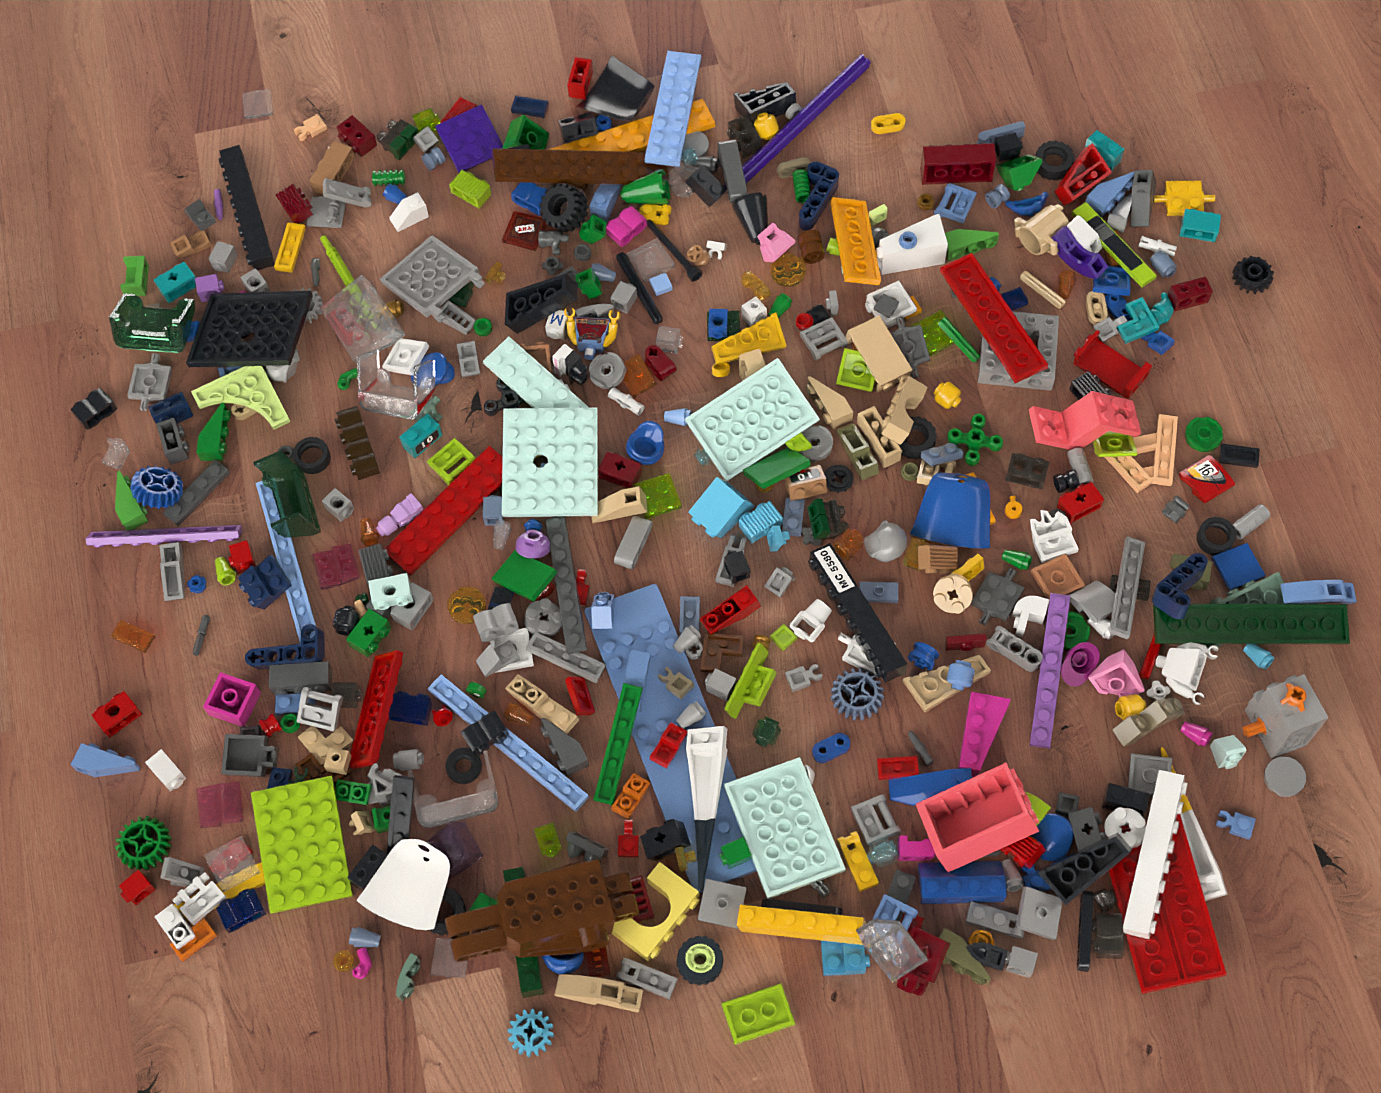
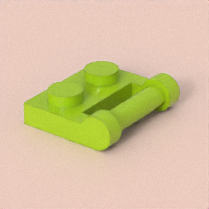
M454 438L427 461V464L447 485H450L476 458ZM462 457L466 458V460L463 463H461L456 469H454L450 474L446 473V471L449 468H451L455 463H457Z

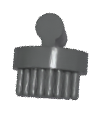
M871 227L875 248H878L880 240L889 236V234L883 228Z
M1176 495L1171 502H1167L1162 514L1177 524L1186 515L1185 511L1188 510L1190 505Z

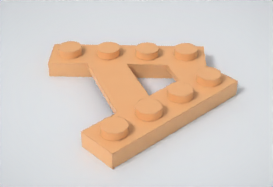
M1159 414L1156 433L1133 438L1137 454L1155 450L1153 466L1142 468L1132 456L1105 457L1136 493H1139L1150 484L1172 485L1177 416Z

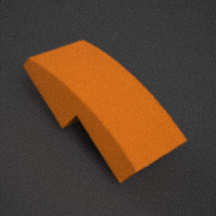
M633 773L623 786V790L612 805L611 810L629 820L651 782Z

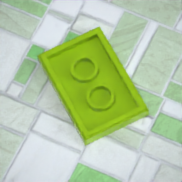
M782 983L721 1003L735 1045L795 1025Z

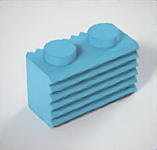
M771 501L759 504L754 511L744 513L739 519V528L751 544L764 537L772 526L783 525V517Z

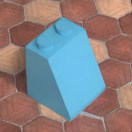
M716 477L688 513L693 516L691 520L699 526L702 524L706 528L705 532L712 538L715 536L722 538L739 522L740 517L744 513L750 512L755 505L730 483Z

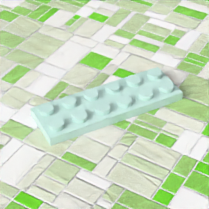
M510 337L505 339L483 360V364L532 408H589Z

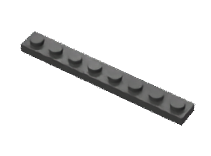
M557 516L546 519L553 568L557 571L555 581L566 650L570 655L588 649L565 516Z

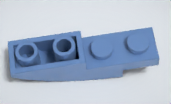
M1312 580L1281 584L1284 604H1353L1357 602L1353 583H1343V580Z

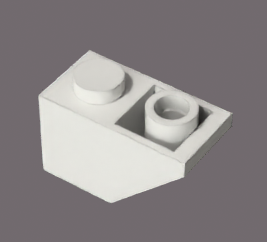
M1077 215L1067 225L1083 248L1092 253H1098L1102 249L1099 235L1080 216Z
M173 904L155 916L178 950L196 937L186 919Z

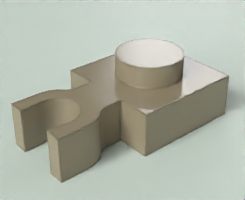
M667 667L665 672L668 676L658 675L661 682L667 683L665 685L666 689L680 700L694 687V683L680 672L674 676Z

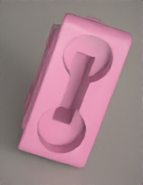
M771 223L758 235L764 262H774L795 243V240L785 231L778 229L775 223Z

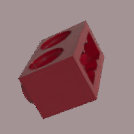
M1205 276L1172 285L1168 298L1172 303L1174 312L1208 303L1213 290Z

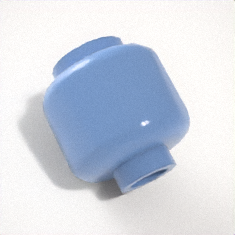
M956 660L955 663L950 664L946 680L952 684L953 689L963 691L964 687L972 686L975 670L971 667V663Z

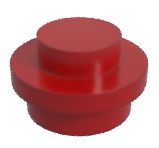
M801 313L797 316L796 326L799 330L804 331L813 326L814 320L809 313Z

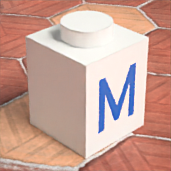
M558 310L548 316L545 326L548 337L552 339H565L568 317L565 316L564 311Z

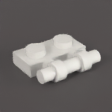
M205 872L200 877L196 876L187 888L181 889L177 892L178 895L172 899L177 906L183 901L185 902L179 909L193 925L227 898L213 881L207 886L204 885L210 879ZM198 888L201 890L194 897H189Z

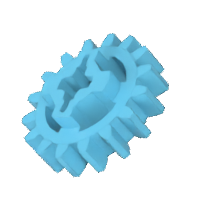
M531 1009L530 1014L523 1010V1016L521 1017L516 1014L517 1021H510L513 1029L507 1030L508 1034L512 1035L508 1038V1041L515 1042L512 1048L514 1050L519 1048V1055H522L525 1051L527 1057L531 1056V1052L539 1056L540 1049L546 1052L545 1045L552 1044L549 1037H554V1033L549 1031L554 1028L553 1024H547L550 1020L549 1017L542 1018V1011L536 1015L534 1009ZM527 1020V1023L521 1027L520 1025ZM536 1021L541 1022L545 1029L538 1028ZM533 1027L535 1033L531 1035L529 1040L527 1033H529L530 1029H532ZM517 1037L525 1040V1046L518 1041ZM538 1040H542L538 1045L534 1046Z

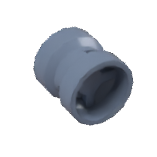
M438 147L431 149V153H425L421 156L423 163L430 171L435 169L437 164H442L446 161Z
M1002 184L996 186L994 191H989L985 194L988 205L993 209H996L1001 205V202H1005L1010 198L1008 189Z

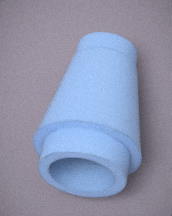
M682 408L665 411L664 421L687 426L685 418L692 414V410Z

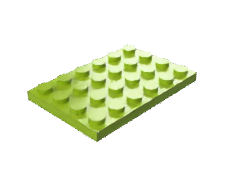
M327 776L251 792L270 913L274 914L353 897L351 883L347 878L349 876V869L333 777Z

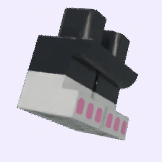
M564 344L553 355L554 373L559 377L564 373L569 377L571 385L575 381L582 386L588 380V375L586 374L587 366L582 363L581 355Z

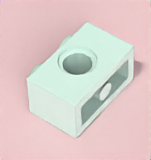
M407 573L368 581L371 601L375 610H385L395 605L405 606L413 602L410 580ZM390 591H395L393 595H387Z

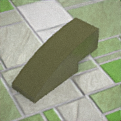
M854 423L837 429L840 441L861 480L879 474L878 462L871 454L869 445Z

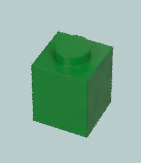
M744 837L721 846L719 858L723 866L727 864L728 869L752 859V854Z

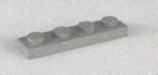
M537 632L534 633L526 647V651L596 684L606 664L580 652L569 655L565 645Z

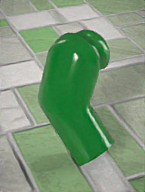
M357 368L340 375L337 382L340 390L348 389L351 380L360 376Z

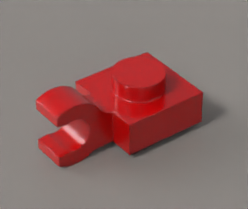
M578 569L576 582L580 605L586 606L590 586L585 585L587 578L586 570Z
M624 820V835H618V857H639V835H633L632 820Z

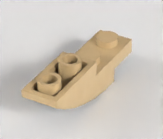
M519 674L505 688L508 693L540 719L545 718L566 734L579 721L575 714L549 698L546 692Z
M559 974L554 996L592 1005L599 1003L638 1013L643 990L624 986L623 982Z

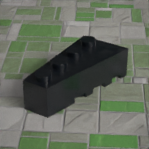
M563 274L506 293L504 325L517 334L577 300L578 283L567 274Z

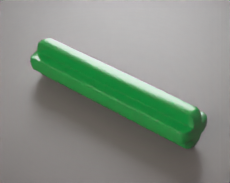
M944 317L939 321L938 325L970 361L976 362L980 358V354L949 319Z

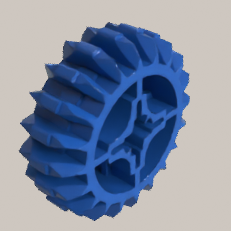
M156 465L152 468L147 466L146 469L141 468L140 471H136L131 480L130 489L133 498L137 499V503L142 502L143 506L157 507L158 510L160 507L167 509L168 506H174L180 500L183 494V482L181 477L177 476V472H171V468L164 469L163 466L159 468Z

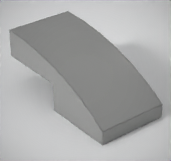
M612 304L590 305L575 310L576 317L610 319L608 316L610 310H613L612 317H615Z
M475 341L457 344L462 378L479 375L480 368Z

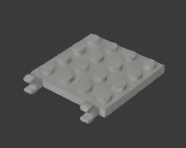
M433 235L380 278L381 283L425 317L432 315L439 323L445 319V316L442 315L443 311L439 307L470 280L479 289L485 285L481 281L482 276L475 265Z

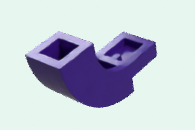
M1062 226L1051 237L1057 242L1060 258L1079 274L1097 279L1108 268L1101 255L1083 248L1067 226Z

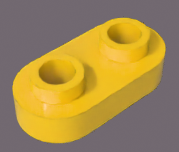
M900 113L876 116L871 121V130L876 134L898 132L904 129L906 119Z

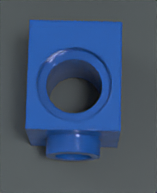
M709 309V337L717 339L727 337L728 309Z

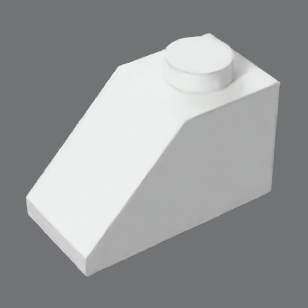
M417 192L403 199L389 218L397 232L428 218L429 215L426 204Z
M162 749L145 762L170 792L173 789L179 788L186 779Z

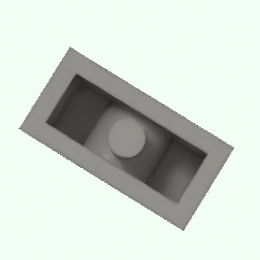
M411 582L413 602L407 605L411 603L415 605L412 608H407V605L392 606L390 614L393 621L413 631L434 599L431 592Z

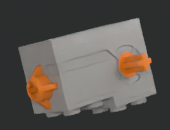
M1304 674L1298 677L1296 675L1290 676L1283 683H1272L1266 687V691H1257L1253 694V698L1245 708V712L1252 724L1242 727L1243 734L1247 738L1258 734L1271 759L1308 745L1329 718Z

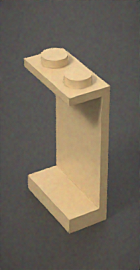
M880 315L847 331L846 339L848 343L853 342L878 383L877 392L882 390L888 391L894 384L900 381L904 382L911 375L912 368Z

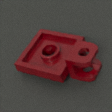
M913 926L898 966L904 969L901 970L898 977L897 987L907 993L922 996L929 981L935 983L951 943ZM927 950V956L922 960L921 952Z

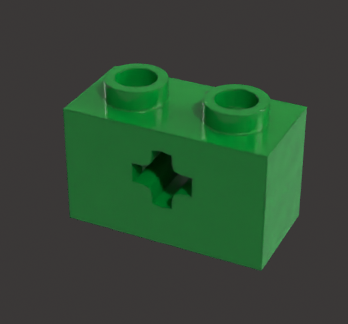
M368 609L346 640L349 647L369 658L371 653L373 654L377 651L380 641L388 636L391 626L386 618Z

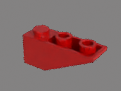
M746 585L699 620L711 635L746 618L759 609L761 605Z

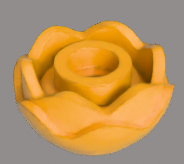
M975 930L968 939V945L983 942L995 946V941L988 931Z

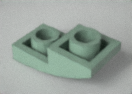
M412 953L407 958L397 983L396 996L402 1002L405 998H409L412 995L415 983L410 977L411 975H416L420 969L419 964L421 961Z

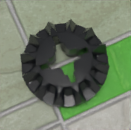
M833 465L825 471L826 484L830 492L835 491L838 494L839 492H846L847 489L852 487L853 473L846 466ZM835 475L838 478H842L841 483L835 481Z

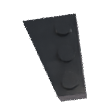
M787 82L766 86V89L759 91L751 89L749 93L745 94L733 93L735 109L752 129L755 128L754 121L759 114L766 112L767 114L774 115L776 118L786 113L792 104L797 103L796 92Z

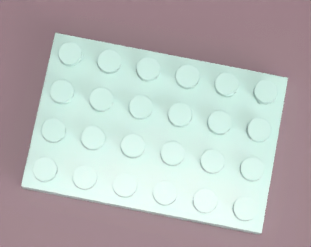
M778 358L685 418V422L725 481H729L741 473L743 469L755 464L820 420Z
M800 757L724 784L742 835L752 854V860L767 899L845 871V866Z

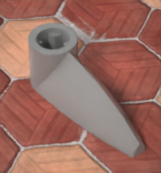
M1132 193L1123 198L1109 214L1107 224L1114 231L1118 230V232L1122 233L1125 231L1132 208Z

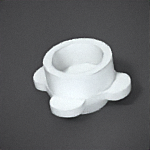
M1156 680L1152 682V687L1147 690L1146 694L1153 701L1165 699V696L1170 693V688L1161 685Z

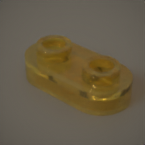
M747 270L741 275L742 285L753 291L758 299L766 300L771 296L767 285L751 271Z

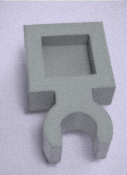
M817 664L812 665L807 671L802 666L785 672V677L791 691L795 692L811 686L810 680H821L822 674H813V671L818 670L819 666Z

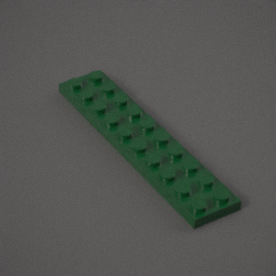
M1153 604L1155 644H1185L1189 642L1199 644H1350L1347 604H1190L1187 614L1183 619H1175Z

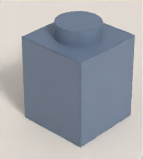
M497 495L483 497V520L485 526L504 525L502 497Z

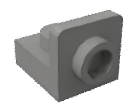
M785 566L783 568L776 567L764 587L777 596L782 597L790 583L796 579L792 575L794 572Z

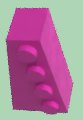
M971 692L958 769L971 768L973 778L979 775L1011 699Z

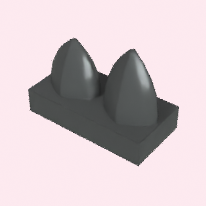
M575 831L569 832L565 839L568 841L567 852L570 859L579 856L583 850H586L584 861L588 862L599 859L600 863L610 850Z

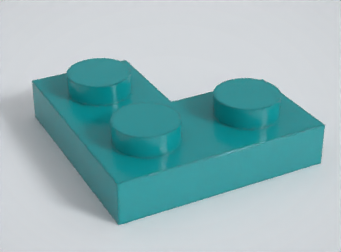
M1143 297L1125 305L1132 320L1117 326V330L1125 344L1159 330V325Z

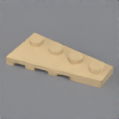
M980 655L961 660L971 663V667L975 670L972 684L991 672ZM941 666L930 672L925 671L914 677L903 678L902 682L924 712L929 711L960 692V690L953 689L952 684L946 680L949 666Z

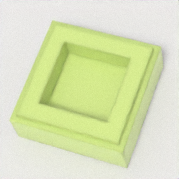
M885 204L869 212L871 226L887 218L888 208Z

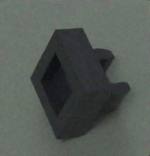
M818 304L806 312L813 317V326L831 318L822 304Z

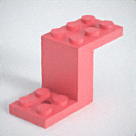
M1091 391L1062 412L1036 406L1028 409L1036 443L1072 450L1078 447L1084 448L1108 431L1134 437L1141 434L1135 405L1132 400Z

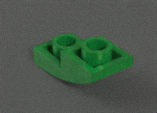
M337 780L336 799L368 805L372 785Z

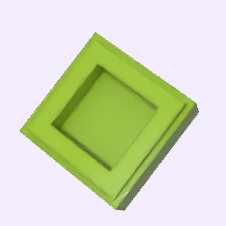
M783 624L770 635V639L784 651L797 640V636Z

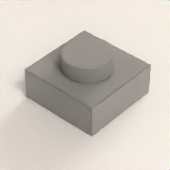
M836 290L829 291V298L825 299L826 309H830L831 316L838 315Z

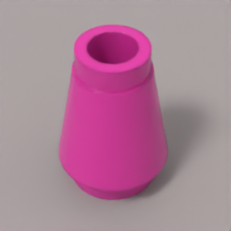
M1187 721L1184 722L1180 730L1198 746L1202 745L1204 747L1207 746L1213 734L1209 731V728Z

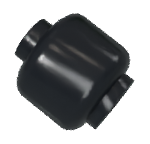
M344 606V608L337 609L332 622L333 628L336 629L335 632L340 635L349 636L358 624L360 615L352 606Z

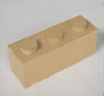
M875 406L858 413L857 425L883 468H886L900 461L902 450L898 443L881 434L884 428L882 426L883 419Z

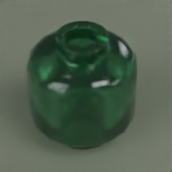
M766 716L764 719H758L752 732V736L756 738L755 743L763 747H767V744L775 745L781 733V728L778 726L779 722Z

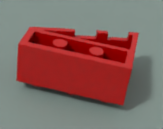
M1093 143L1082 150L1054 191L1064 206L1112 173Z

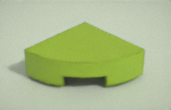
M801 432L785 442L786 446L794 451H806L812 448L811 443Z

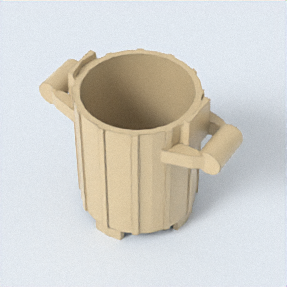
M1049 205L1028 221L1019 217L1015 218V235L1019 237L1023 246L1031 254L1036 256L1045 252L1052 255L1058 254L1057 242L1051 237L1062 226H1067L1070 223L1062 212L1064 208L1061 205Z

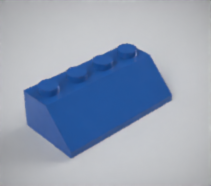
M972 861L950 872H947L941 862L918 863L920 904L971 903V901L975 903L1004 902L1007 896L1005 875L1001 861Z

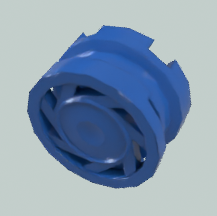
M915 642L913 651L908 655V660L910 662L913 660L915 662L914 665L918 668L924 669L926 667L927 670H932L935 665L934 661L938 659L939 653L928 644Z

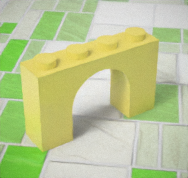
M661 862L649 874L647 882L668 899L671 905L668 918L662 924L655 927L642 926L632 918L614 922L612 934L647 962L651 957L653 959L656 958L661 951L660 946L664 941L668 942L674 934L673 929L677 925H682L687 918L685 914L689 909L693 910L700 901L698 899L699 891Z

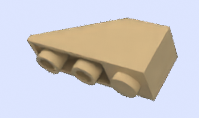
M811 376L807 377L806 390L809 395L814 397L815 406L818 410L821 409L827 425L830 424L831 428L835 429L853 420V410L845 397Z
M638 486L620 490L598 501V516H592V523L646 513L645 493Z

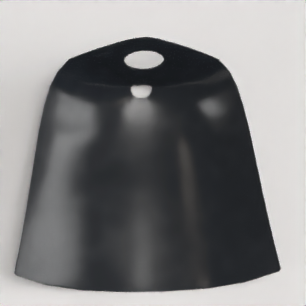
M611 56L601 76L587 94L586 100L583 99L575 107L618 120H631L642 111L655 86L614 56Z

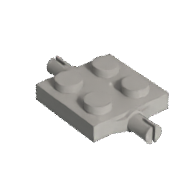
M155 353L152 354L151 363L135 364L127 396L129 399L141 400L139 408L141 411H147L150 401H162L167 396L172 368L171 366L159 365L160 355L157 353L156 355Z

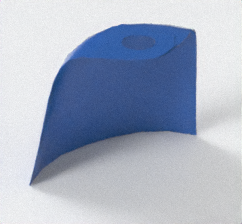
M958 473L935 474L928 484L910 534L948 545L978 549L990 548V489L987 482L976 477ZM958 479L964 480V483H959Z

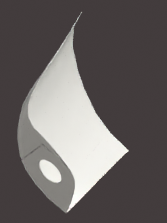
M401 840L383 861L357 899V902L373 913L403 926L419 930L434 929L449 876V860L442 852L422 840ZM419 844L424 845V846H426L430 851H429V852L423 851L422 849H420V848L418 847V845H419ZM423 857H427L430 860L426 862L423 860Z

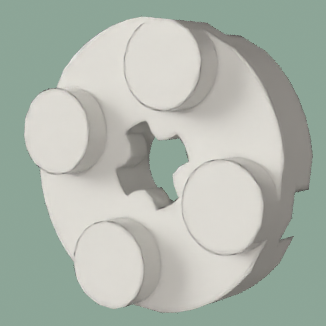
M1117 808L1109 814L1105 821V835L1109 837L1119 833L1131 848L1138 847L1143 843L1146 830L1145 819L1133 809ZM1125 824L1129 825L1131 831H1126L1125 834L1121 833L1122 829L1120 827Z

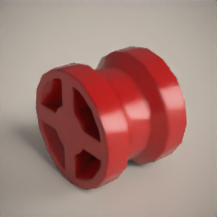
M273 713L267 719L258 721L269 738L274 732L282 731Z

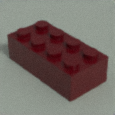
M994 143L923 146L920 165L922 185L992 182L996 164Z

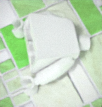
M1189 642L1179 645L1177 648H1170L1167 657L1159 655L1156 659V667L1163 668L1162 675L1166 677L1167 684L1174 692L1187 699L1190 697L1195 705H1200L1201 703L1195 701V696L1199 695L1204 698V695L1202 693H1193V690H1197L1207 657L1211 660L1218 657L1217 655H1212L1210 650L1218 651L1219 649L1217 646L1206 648V645Z

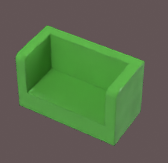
M125 256L123 261L127 267L125 284L120 285L124 296H146L149 264L145 256Z

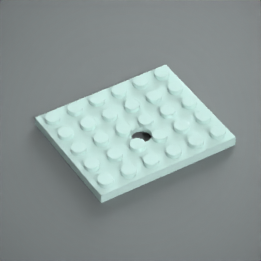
M597 407L503 409L502 517L598 516ZM538 455H544L548 459V463L542 468L536 467L533 463L534 458Z

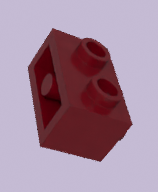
M353 115L337 126L339 140L352 147L353 153L363 157L377 146L375 135Z

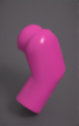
M366 947L356 951L360 963L356 969H353L352 974L358 979L365 978L372 967Z

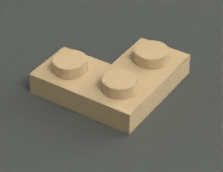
M311 726L298 736V739L312 753L322 767H324L329 747L346 750L353 744V739L342 726L327 738L314 726Z

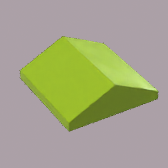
M844 348L836 384L872 392L875 378L859 351Z
M1108 431L1093 441L1094 452L1098 457L1137 456L1136 446L1133 437L1130 435Z

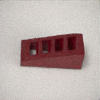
M643 876L630 878L632 887L641 885V887L633 889L634 892L631 894L643 892L642 896L635 898L637 903L641 901L646 902L638 906L639 911L648 908V912L633 917V920L639 923L655 918Z

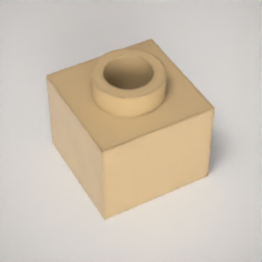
M329 747L324 764L326 771L346 775L351 760L350 752Z

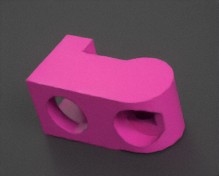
M899 836L898 861H929L934 858L935 851L930 839L918 842L908 841L907 836Z

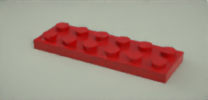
M399 650L374 657L350 753L349 768L357 769L371 766L377 763L380 757L379 751L384 740L385 726L389 720L388 714L393 703L394 690L398 683L399 669L402 666L403 652Z

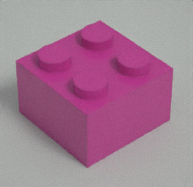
M220 672L203 708L209 716L245 727L261 692L256 684Z

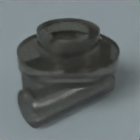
M1104 888L1093 893L1101 913H1106L1109 909L1115 907L1114 902L1117 899L1111 890L1107 891Z

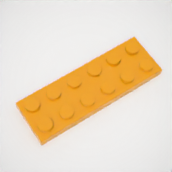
M832 197L830 203L844 281L879 285L881 276L866 201Z

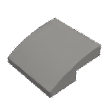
M1096 580L1071 594L1070 602L1079 613L1084 611L1095 624L1112 614L1116 593Z

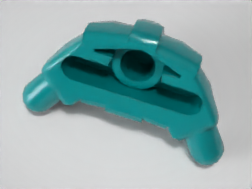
M1166 292L1161 293V301L1154 304L1150 310L1159 326L1166 324L1174 313L1172 303Z

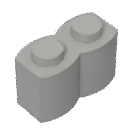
M510 603L501 604L492 610L481 611L473 616L482 642L493 641L500 635H510L519 629Z

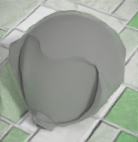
M296 348L291 365L265 366L268 378L273 381L286 383L296 373L298 361H300L299 350Z
M884 520L876 531L864 538V546L870 557L881 562H890L900 557L905 551L907 536L900 526Z

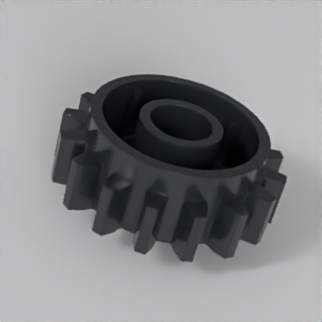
M1244 257L1234 267L1232 279L1236 280L1235 285L1241 286L1239 290L1246 289L1247 294L1250 291L1256 294L1258 290L1263 293L1264 289H1268L1272 283L1274 271H1271L1272 266L1260 257Z

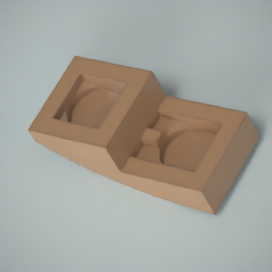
M199 231L190 237L183 235L170 242L177 258L189 256L213 246L205 231Z

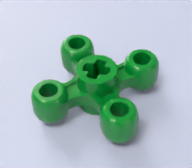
M982 414L972 416L970 422L972 429L968 433H963L961 430L953 428L947 435L949 443L955 445L959 443L966 444L969 451L965 455V462L971 467L979 463V450L982 447H988L991 451L998 452L1004 444V440L1000 435L985 436L982 429L985 426L986 419Z

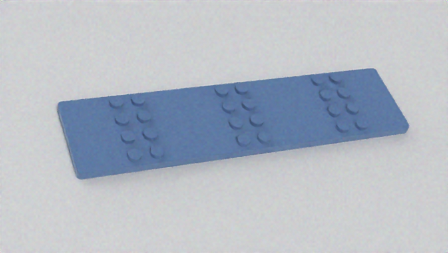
M652 584L614 598V623L612 629H592L591 607L585 609V616L603 662L606 664L605 667L618 700L625 680L631 650L651 653L641 712H637L632 736L665 821L675 819L683 822L691 846L678 851L690 885L699 893H702L703 890L701 891L698 888L696 831L686 751L687 736L667 769L649 759L670 722L681 727L676 719L679 718L691 702L695 703L697 701L707 714L703 716V719L685 727V730L715 727L685 652L683 651L679 654L672 646L679 637L658 586ZM666 667L672 671L674 676L680 672L694 683V687L681 700L666 689L665 685L667 683L661 682L658 678L659 674L663 677L668 676L665 672ZM727 756L705 881L710 879L724 883L757 872L752 859L728 869L727 864L723 866L719 858L721 846L743 837L724 788V784L737 780Z

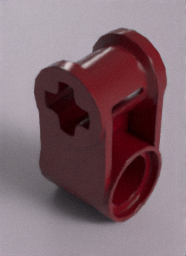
M650 345L646 348L645 364L651 369L658 380L663 381L677 371L673 361L665 355L660 347Z

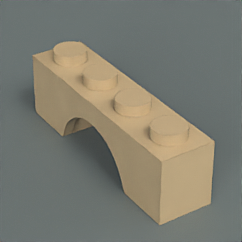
M910 376L904 382L900 381L896 388L898 392L895 393L891 400L893 404L888 408L886 412L888 415L882 422V426H884L882 435L900 445L903 443L914 423L908 416L905 408L915 410L924 398L927 386Z

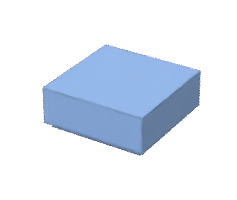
M666 273L649 279V283L656 296L673 290V286Z

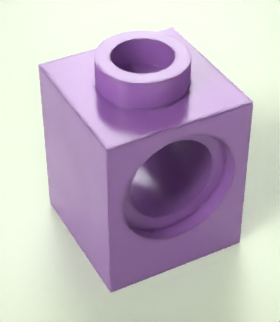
M217 274L195 278L197 293L201 302H207L211 294H221L225 290L222 280H219Z

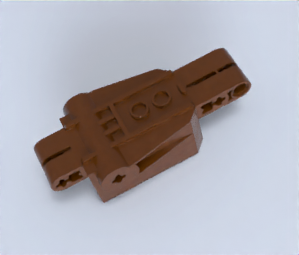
M599 859L588 862H573L548 872L505 882L497 894L496 905L456 914L445 919L448 936L452 940L450 944L454 961H467L506 950L519 958L577 954L607 946L610 943L608 935L612 934L614 922L633 918L640 914L635 895L631 894L634 891L629 873L624 872L603 877Z

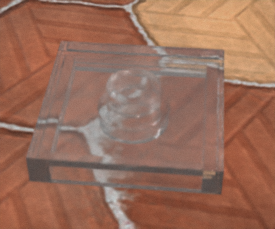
M658 238L626 253L627 258L644 283L649 281L650 278L661 275L675 267V263Z

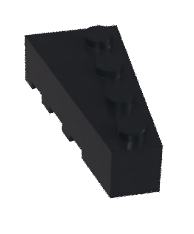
M1116 833L1041 868L1038 873L1062 902L1067 905L1127 856L1132 848L1119 833Z

